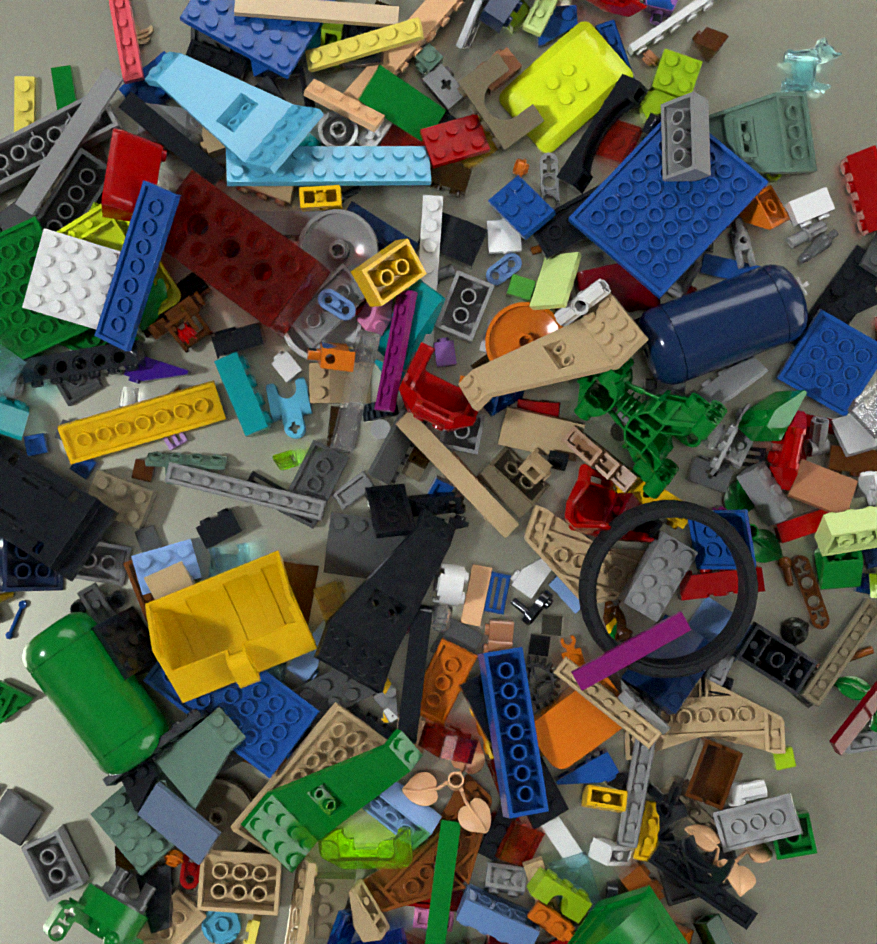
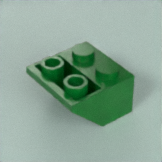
M819 547L814 551L820 590L861 586L863 570L861 550L823 557Z

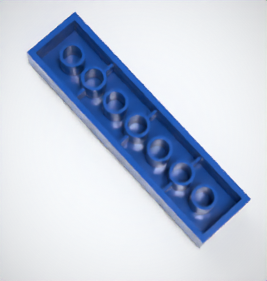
M523 647L479 653L478 660L503 817L510 819L547 812L549 809Z

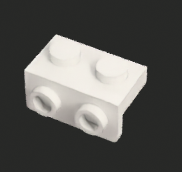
M877 471L860 473L854 496L855 498L867 497L868 505L874 507L877 506Z

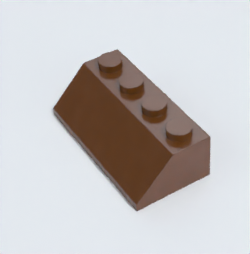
M283 559L289 584L305 621L309 625L319 566Z

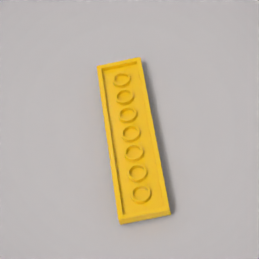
M212 380L58 425L57 429L70 464H75L226 419V415L215 381Z

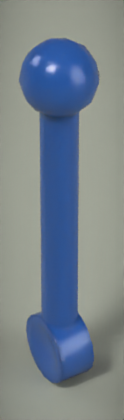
M25 600L19 602V610L9 632L5 634L6 639L13 638V631L22 610L27 607Z

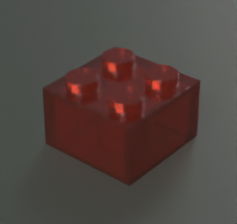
M434 721L433 724L425 722L418 745L438 758L472 764L478 740L474 739L471 733L461 730V727L450 724L447 727L444 723Z

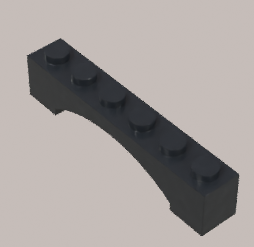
M622 74L616 82L609 96L605 99L600 110L594 116L591 124L557 175V178L566 186L583 194L593 178L591 175L592 163L603 138L618 119L632 108H638L649 90L640 81Z

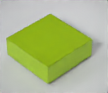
M791 746L785 747L786 753H772L775 770L796 767Z

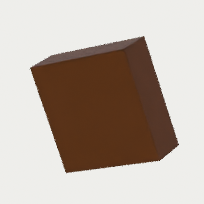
M136 459L131 478L152 483L155 466H145V460Z

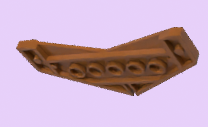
M466 773L463 776L464 785L462 788L468 802L470 803L474 798H480L486 802L490 809L492 805L491 795L470 774ZM459 790L453 792L441 814V819L458 821L459 810L466 806ZM441 819L425 844L362 879L381 912H387L431 898ZM461 826L455 872L469 885L483 833L470 832ZM454 875L452 892L466 888Z

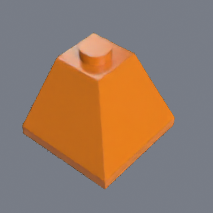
M772 185L765 187L739 214L744 222L768 230L790 220Z

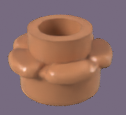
M650 49L645 53L642 52L644 55L642 60L649 67L652 65L656 67V63L660 59Z

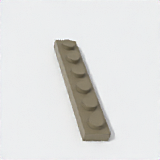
M865 598L800 694L816 707L821 705L877 622V604L870 598Z

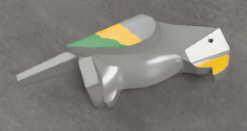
M387 677L383 692L375 693L372 696L377 704L383 708V718H380L381 721L391 723L398 718L396 689Z

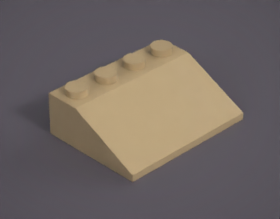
M211 849L200 864L197 910L278 916L281 901L282 864L270 853Z

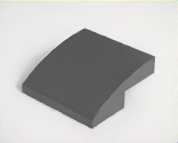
M7 789L0 800V834L15 844L22 846L44 812L31 801L24 800L13 789Z

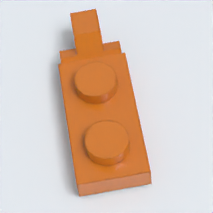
M540 900L535 903L527 914V918L563 942L566 940L569 942L575 933V927L570 920Z

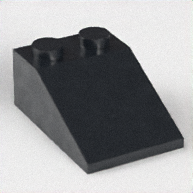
M442 212L439 256L471 270L488 230L467 220Z

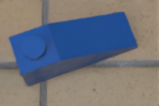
M604 748L600 750L599 756L581 761L555 776L554 779L557 785L599 783L605 780L609 782L617 777L616 774L619 771L608 751Z

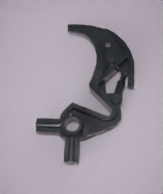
M676 780L673 781L667 794H663L653 783H650L647 793L657 802L656 811L659 815L660 831L657 835L658 840L661 844L669 846L670 852L676 854L682 862L677 868L676 873L685 882L694 887L711 888L722 884L729 876L735 860L730 857L724 866H715L708 862L699 852L694 835L675 836L673 834V829L688 817L685 804L679 798L683 790V783H678Z

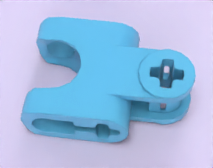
M304 377L297 378L295 381L296 392L290 398H282L274 384H267L266 392L273 422L283 420L285 433L293 439L302 438L306 432L304 415L313 414L307 381ZM293 424L300 426L296 434L291 431V428L294 427Z

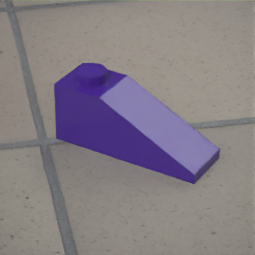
M145 357L146 366L139 367L138 371L128 372L125 369L124 375L129 376L128 381L140 384L141 381L151 382L191 376L192 372Z

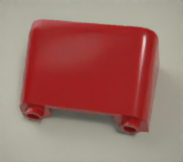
M113 128L102 193V217L131 221L143 180L158 184L160 166L162 162H166L167 150H164V145L128 131Z

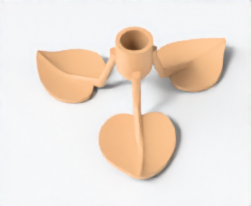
M478 738L463 742L453 751L451 764L453 767L460 769V771L452 772L448 776V781H444L443 784L436 787L437 781L432 774L420 772L414 775L402 788L404 795L410 801L420 806L434 804L438 800L436 790H440L445 786H448L453 791L459 790L466 805L458 812L460 825L470 832L486 834L489 831L491 813L488 805L480 798H474L469 803L462 788L464 785L462 773L465 771L468 774H476L483 768L485 763L484 752Z
M700 824L690 825L685 828L689 835H694L698 848L706 852H713L715 850L713 865L722 867L727 863L728 860L726 859L718 860L720 851L718 844L721 841L719 835L713 829ZM765 843L745 847V851L735 859L734 866L727 878L739 897L755 886L756 878L747 867L739 866L738 862L747 854H749V857L754 862H768L772 858L773 852Z

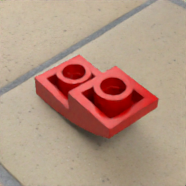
M519 398L517 408L559 417L561 402Z

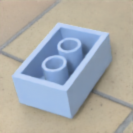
M191 539L131 556L142 595L151 593L144 577L180 561L183 562L194 580L202 578Z

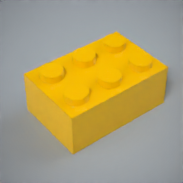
M408 238L395 240L351 271L370 307L383 306L427 274Z

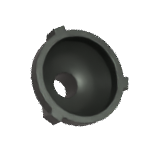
M790 617L780 623L781 637L794 647H797V645L807 639L809 634L808 622L798 617ZM800 629V635L796 636L795 631Z

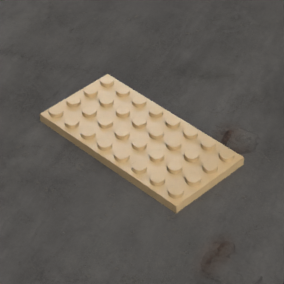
M335 702L230 826L232 831L267 851L241 823L268 791L381 746L388 739Z

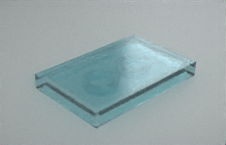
M586 851L548 863L549 868L558 875V878L569 880L574 885L573 887L576 889L582 888L589 894L592 906L587 912H590L595 904L601 900ZM558 895L559 900L561 901L563 896Z

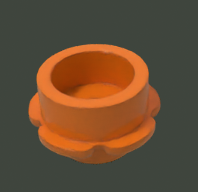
M519 158L516 160L513 174L519 175V177L527 174L529 164L526 163L527 160L525 158L523 160Z
M177 850L169 851L164 856L166 864L171 867H177L183 863V854Z

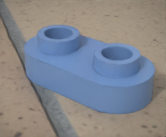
M515 253L505 255L488 268L486 272L487 282L495 286L504 283L520 270L522 266L521 258ZM514 261L515 266L512 268L509 267L508 262ZM498 273L499 279H493L492 274Z
M324 289L319 293L318 303L326 311L343 321H349L355 316L356 307L347 298L332 289ZM328 296L332 297L331 303L325 302ZM348 307L350 309L349 313L343 314V308Z

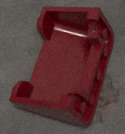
M618 263L577 272L574 280L576 295L599 278L605 280L609 285L611 293L627 313L638 310L647 311L661 304L659 298ZM579 301L580 304L586 305L583 301Z

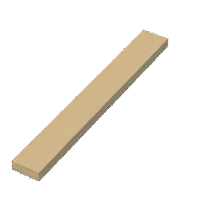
M235 0L234 16L387 27L398 23L399 6L324 0Z
M406 412L395 425L484 518L506 538L519 523L421 421L413 417L414 414Z

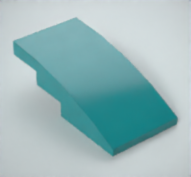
M421 279L413 283L407 290L415 291L418 294L403 370L407 368L413 352H417L425 335L432 333L446 299ZM392 319L383 335L380 336L375 348L384 357Z

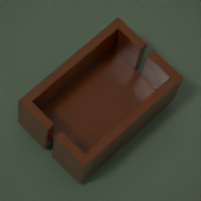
M701 737L681 793L686 797L723 810L743 753Z

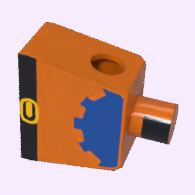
M320 342L319 348H308L307 360L318 361L320 368L353 372L355 350L352 344Z

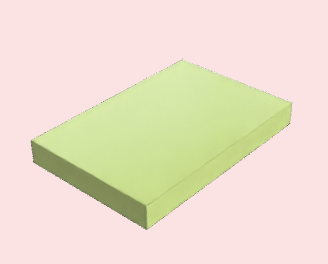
M579 252L557 254L548 260L544 258L529 306L532 310L566 308L582 258Z

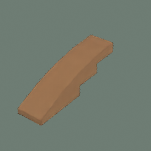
M574 425L562 439V442L590 467H594L607 480H611L624 493H628L640 478L623 462Z

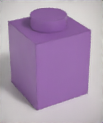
M449 337L437 339V342L434 343L437 368L457 365L454 340L449 341Z

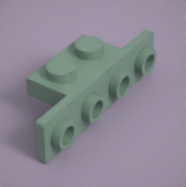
M156 451L148 453L145 466L165 467V476L169 462L205 471L207 469L225 470L228 457L218 454L201 455L195 453L191 455L178 452L170 454Z

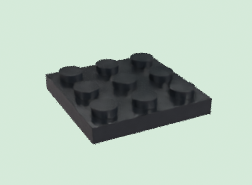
M133 606L91 628L124 680L158 661L152 652L149 630Z

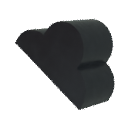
M755 621L752 622L732 654L736 659L796 696L818 663V661Z

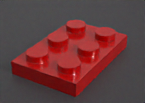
M472 114L420 129V135L433 169L490 152V147L478 115Z

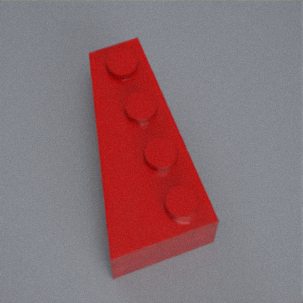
M757 566L758 592H764L765 585L762 567ZM700 569V572L696 573L688 570L677 588L678 599L683 601L708 598L709 595L727 596L729 592L738 594L737 569Z

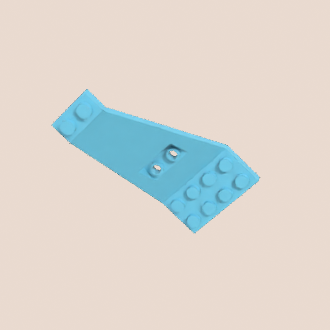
M169 51L164 54L159 64L149 71V75L144 79L150 86L161 87L247 168L272 174L279 169L324 116L320 109L289 103L182 53Z

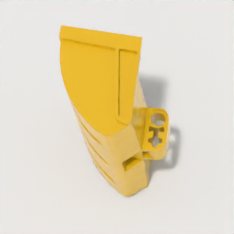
M278 550L145 604L152 652L182 703L235 682L242 689L261 681L260 672L317 649L313 635L289 584L284 562Z

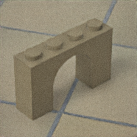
M497 53L457 83L459 86L457 90L463 99L467 97L471 104L468 106L473 114H479L482 119L480 124L484 130L492 133L494 136L492 141L498 149L502 148L505 150L544 122V119L533 104L516 117L508 120L497 119L488 112L484 101L487 88L509 71V68L499 53Z

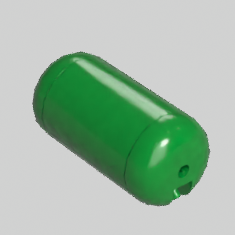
M72 612L45 628L25 645L22 652L23 663L97 767L108 775H120L130 771L153 754L159 743V738L169 731V725L165 716L136 676L133 675L124 680L98 637L91 630V628L97 625L96 621L86 613Z

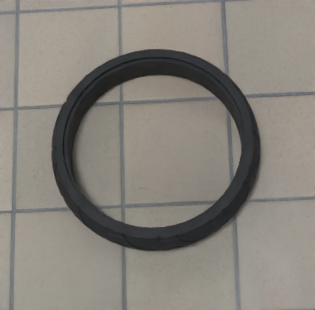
M660 500L628 509L609 522L610 530L599 532L583 560L579 577L578 597L581 614L588 632L604 653L618 646L619 643L610 636L602 623L597 607L596 587L602 563L614 544L633 528L661 518H684L711 528L727 545L737 569V600L726 626L710 643L693 653L668 659L644 656L625 667L650 677L677 678L696 674L712 667L724 659L738 645L747 632L755 613L758 598V581L754 560L749 548L741 535L727 520L714 511L695 503L680 500Z

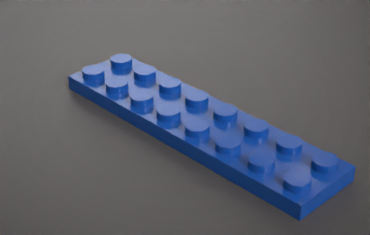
M143 180L94 335L124 351H131L181 198V195Z

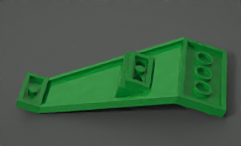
M396 729L381 746L268 791L241 825L289 872L293 873L321 838L408 774L423 754L401 730Z

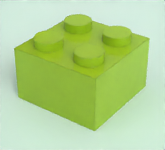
M665 48L661 54L649 91L656 89L676 98L693 92L703 61Z

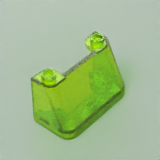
M400 827L395 837L383 840L379 843L378 847H355L354 838H348L343 833L344 828H335L318 841L319 853L322 859L340 869H404L411 864L413 858L410 827Z

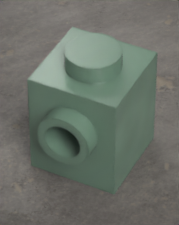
M430 43L415 57V67L421 74L427 75L440 63L443 64V56Z

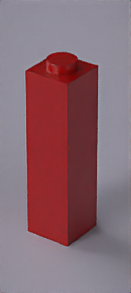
M817 508L772 525L778 543L783 544L815 533L823 515L829 512Z

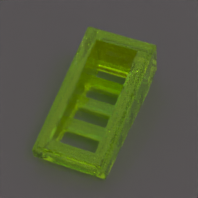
M288 450L272 456L273 461L282 471L299 465L294 450Z

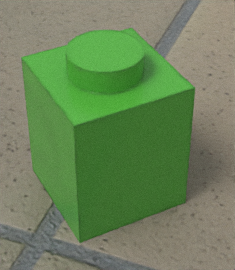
M513 274L506 296L529 302L533 296L536 281Z

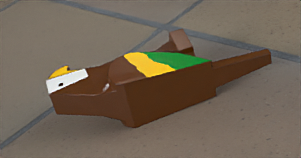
M617 599L605 602L602 623L610 636L618 643L632 638L633 631L627 628L625 615L619 607L621 601Z

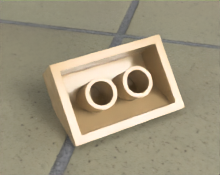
M235 186L237 187L236 190L241 193L248 194V192L256 194L255 197L267 201V198L275 200L274 203L282 207H286V204L292 206L298 186Z

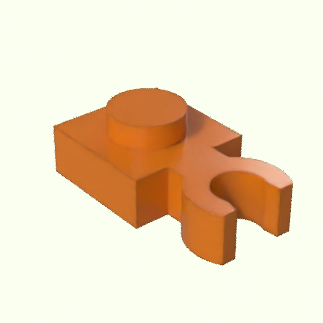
M570 635L571 643L569 644L564 643L563 637L560 638L561 645L566 648V651L561 652L562 658L568 657L579 667L584 665L585 661L581 648H574L576 643L575 637Z

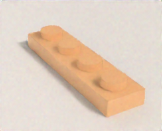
M316 79L304 91L305 97L372 132H375L384 121L385 115Z

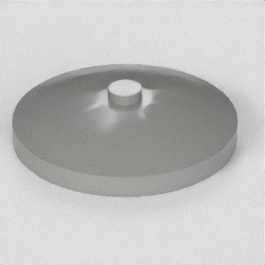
M342 209L327 210L314 216L303 228L298 241L300 265L307 277L318 286L342 263L352 271L379 252L377 237L370 224L360 215Z

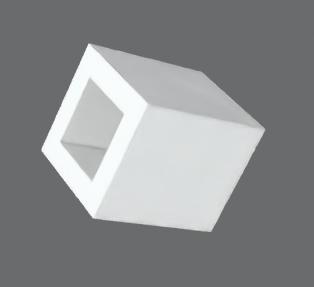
M281 351L273 357L274 362L271 364L287 383L303 372L302 368L288 351L285 353Z

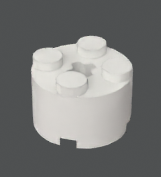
M331 111L324 114L320 119L318 135L323 146H356L359 129L357 123ZM342 129V134H335V131Z
M441 563V570L438 569L434 579L433 591L437 593L436 597L432 596L433 602L458 606L459 603L463 604L465 599L463 586L468 582L469 572H466L464 566Z

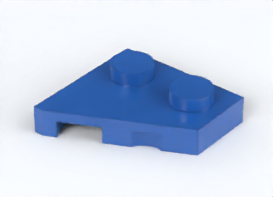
M577 5L555 7L541 37H538V48L545 46L546 43L553 39L561 37L565 32H569L578 24Z

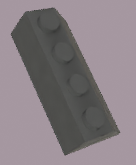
M405 404L401 408L367 472L368 475L388 485L391 482L395 483L400 474L397 469L400 464L405 465L409 457L406 454L409 447L414 448L415 446L395 425L407 412Z

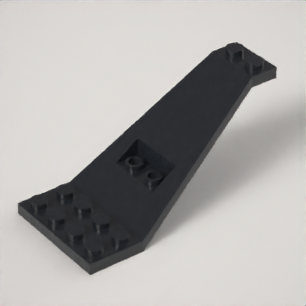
M421 510L416 526L410 534L327 620L314 657L374 692L382 693L394 656L450 548L456 528L428 510Z

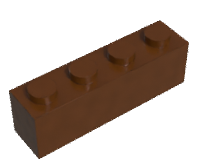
M830 445V452L825 454L824 468L842 474V471L850 472L849 476L859 477L862 472L877 471V450H870L846 457L841 446Z

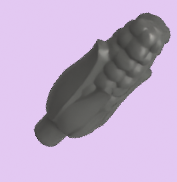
M833 229L828 234H820L799 256V262H808L819 253L821 254L832 244V240L839 235L838 232Z

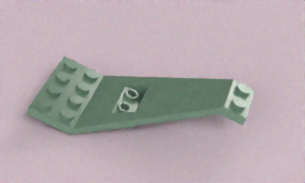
M775 92L709 115V133L759 174H796L817 171L806 92ZM636 134L633 136L635 148L648 134Z
M218 707L195 728L154 760L160 776L157 782L154 783L153 788L159 782L165 783V786L196 811L230 752L246 739L245 735L224 711ZM123 785L95 809L91 816L142 876L171 851L175 845L138 815L139 811H135Z

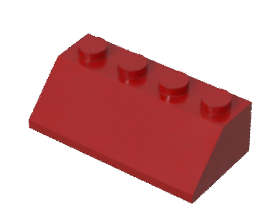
M874 145L846 156L841 160L842 163L840 164L842 174L847 179V192L851 194L853 200L851 203L853 212L858 217L857 227L863 236L877 232V148Z

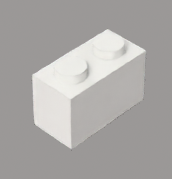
M827 187L792 200L784 205L793 227L800 225L801 228L812 224L811 220L817 217L820 221L831 216L830 212L835 209Z

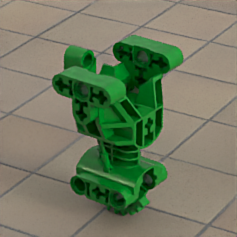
M631 357L619 369H610L607 372L576 378L578 379L576 382L580 386L578 404L574 409L575 414L582 420L588 421L591 417H598L609 413L615 423L619 424L624 431L625 443L622 447L624 449L627 447L635 463L632 471L645 482L643 490L653 499H657L679 471L678 465L671 459L666 458L674 448L672 435L685 446L697 447L702 440H706L727 413V408L721 402L712 400L709 403L696 393H692L689 398L670 394V390H666L664 394L653 395L646 392L645 389L632 384L633 370L631 367L635 362ZM630 389L634 392L630 394L628 393V390ZM637 392L641 395H648L650 398L641 403L638 401L641 396L636 399L633 395ZM614 407L618 409L616 413L613 410ZM620 411L624 414L622 419L625 416L630 418L625 427L621 423L622 420L618 417ZM692 433L697 436L698 440L692 439L690 434Z

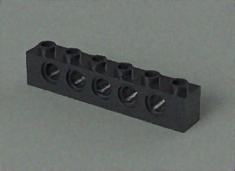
M134 340L131 351H124L112 344L21 360L23 381L25 384L32 385L33 388L43 387L44 383L48 382L51 384H61L66 379L79 381L84 376L97 378L101 377V373L107 372L108 375L120 374V370L125 369L128 372L138 371L139 367L146 366L143 342ZM124 353L125 359L120 363L119 357ZM102 357H105V364L101 366L100 360ZM86 360V367L82 369L81 363ZM66 363L67 370L63 372L62 367ZM45 367H48V373L44 376L43 370Z

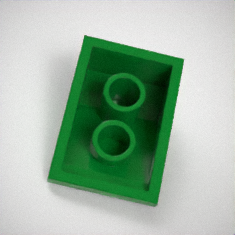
M805 390L776 391L748 409L743 414L737 427L751 441H781L807 392Z

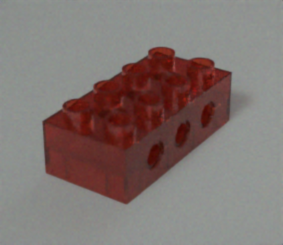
M191 170L175 192L181 195L163 251L283 338L331 272L316 258L198 173ZM208 226L207 231L201 235L203 228ZM240 248L238 255L232 258L233 251ZM272 271L270 278L263 281L264 273Z

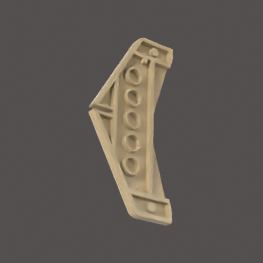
M534 505L524 534L525 541L579 600L578 585L580 571L586 553L593 541L582 533L571 530L569 524L548 509ZM610 549L602 563L597 579V603L617 600L645 550Z
M700 678L676 714L667 715L661 711V717L669 724L671 729L664 735L661 734L659 736L654 752L699 737H711L775 754L786 753L784 720L780 715L704 678L705 691L704 696H702ZM708 691H716L729 695H717L709 693ZM624 730L626 760H631L635 737Z

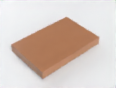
M801 459L799 461L798 475L787 496L826 512L838 513L848 510L858 481Z

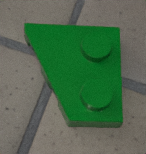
M0 680V724L31 702L35 696Z

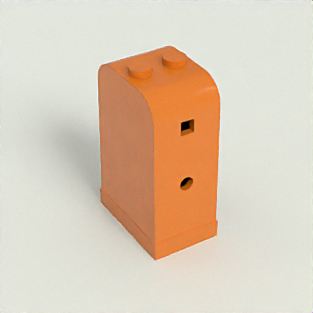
M608 677L599 681L600 684L618 697L620 695ZM571 686L556 696L553 702H548L547 707L543 706L533 714L540 756H545L550 764L558 769L570 767L622 729L621 726Z

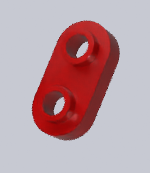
M184 853L180 871V884L183 888L192 890L199 885L200 865L190 862L189 857ZM188 876L194 877V881L192 883H188L186 881V878Z

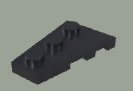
M167 864L158 866L156 869H149L142 876L139 873L135 874L140 892L145 883L157 889L147 903L148 907L145 911L151 934L172 927V888L174 887L172 871L174 867Z

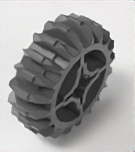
M527 656L528 662L525 663L526 669L528 668V683L529 681L531 682L532 673L536 681H539L538 684L536 683L537 686H535L536 691L529 684V689L533 694V698H531L532 707L535 704L536 709L539 710V703H543V706L547 707L548 705L545 700L554 701L551 694L558 696V692L554 688L559 689L561 687L560 684L555 683L560 678L553 676L555 675L553 673L555 669L550 670L553 667L552 662L545 665L547 662L546 658H543L540 663L539 656H535V661H532L531 656ZM534 667L545 670L549 677L537 676ZM550 683L547 691L539 697V689Z

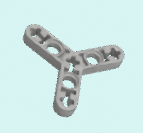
M618 672L608 676L620 693L618 696L619 700L628 709L639 712L663 735L671 729L669 724L645 703L628 683L621 679V675Z

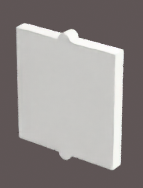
M504 218L487 221L489 254L504 253L506 255L511 252H522L521 236Z

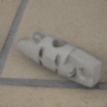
M738 217L731 223L732 230H730L738 269L744 267L742 255L746 254L749 266L753 267L756 266L748 229L744 227L742 218Z

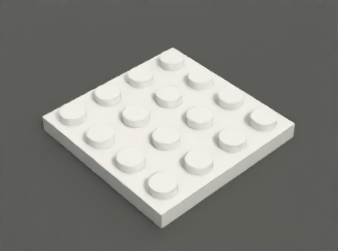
M44 228L22 307L97 329L121 251Z

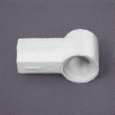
M763 779L746 783L733 782L727 797L729 806H741L746 804V801L767 797V788Z

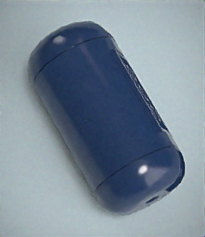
M775 264L763 265L645 311L639 318L638 326L649 340L641 348L647 366L653 376L664 384L676 385L797 339L807 326L808 310L804 294L795 276L784 266Z

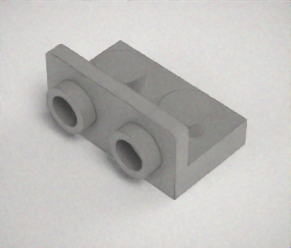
M488 862L484 890H488V893L492 895H499L501 892L508 893V897L519 898L520 895L522 896L525 893L527 875L524 867Z

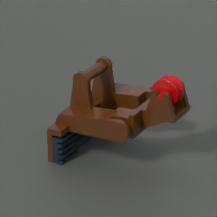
M196 269L176 284L181 293L180 301L158 315V319L150 327L142 330L146 338H150L153 335L156 340H160L170 333L187 353L193 345L207 335L211 336L213 334L199 313L201 309L209 304L205 297L212 293V290ZM193 316H195L201 323V325L204 327L202 330L199 329V327L192 319ZM184 324L185 328H183L182 330L178 328L179 326Z

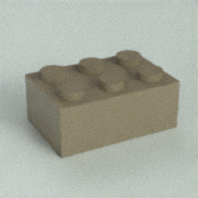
M97 470L88 494L96 497L102 503L118 512L119 514L115 518L116 521L142 529L145 526L158 491L110 472Z

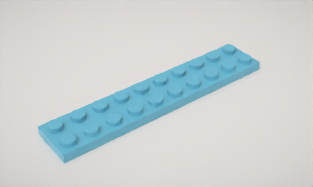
M297 146L274 174L247 168L226 148L227 186L431 185L430 160L425 146Z

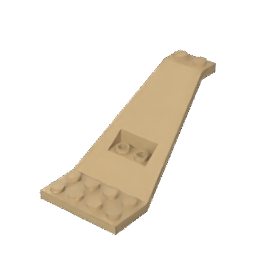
M610 292L580 320L473 369L458 385L472 408L479 411L492 397L607 372L610 369H619L649 339Z

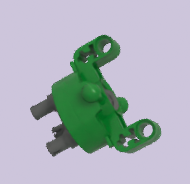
M117 866L108 882L104 883L103 887L89 882L78 901L70 897L69 900L58 902L46 920L43 931L52 941H61L67 935L73 923L76 922L102 939L104 944H143L144 941L137 938L148 920L144 912L148 907L147 903L157 889L145 883L138 897L134 898V900L124 894V889L134 875ZM67 909L70 911L69 913H64V910ZM59 925L57 933L51 934L52 928Z

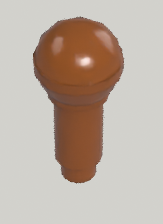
M784 556L778 560V566L783 570L785 582L789 587L793 586L792 561L789 557Z

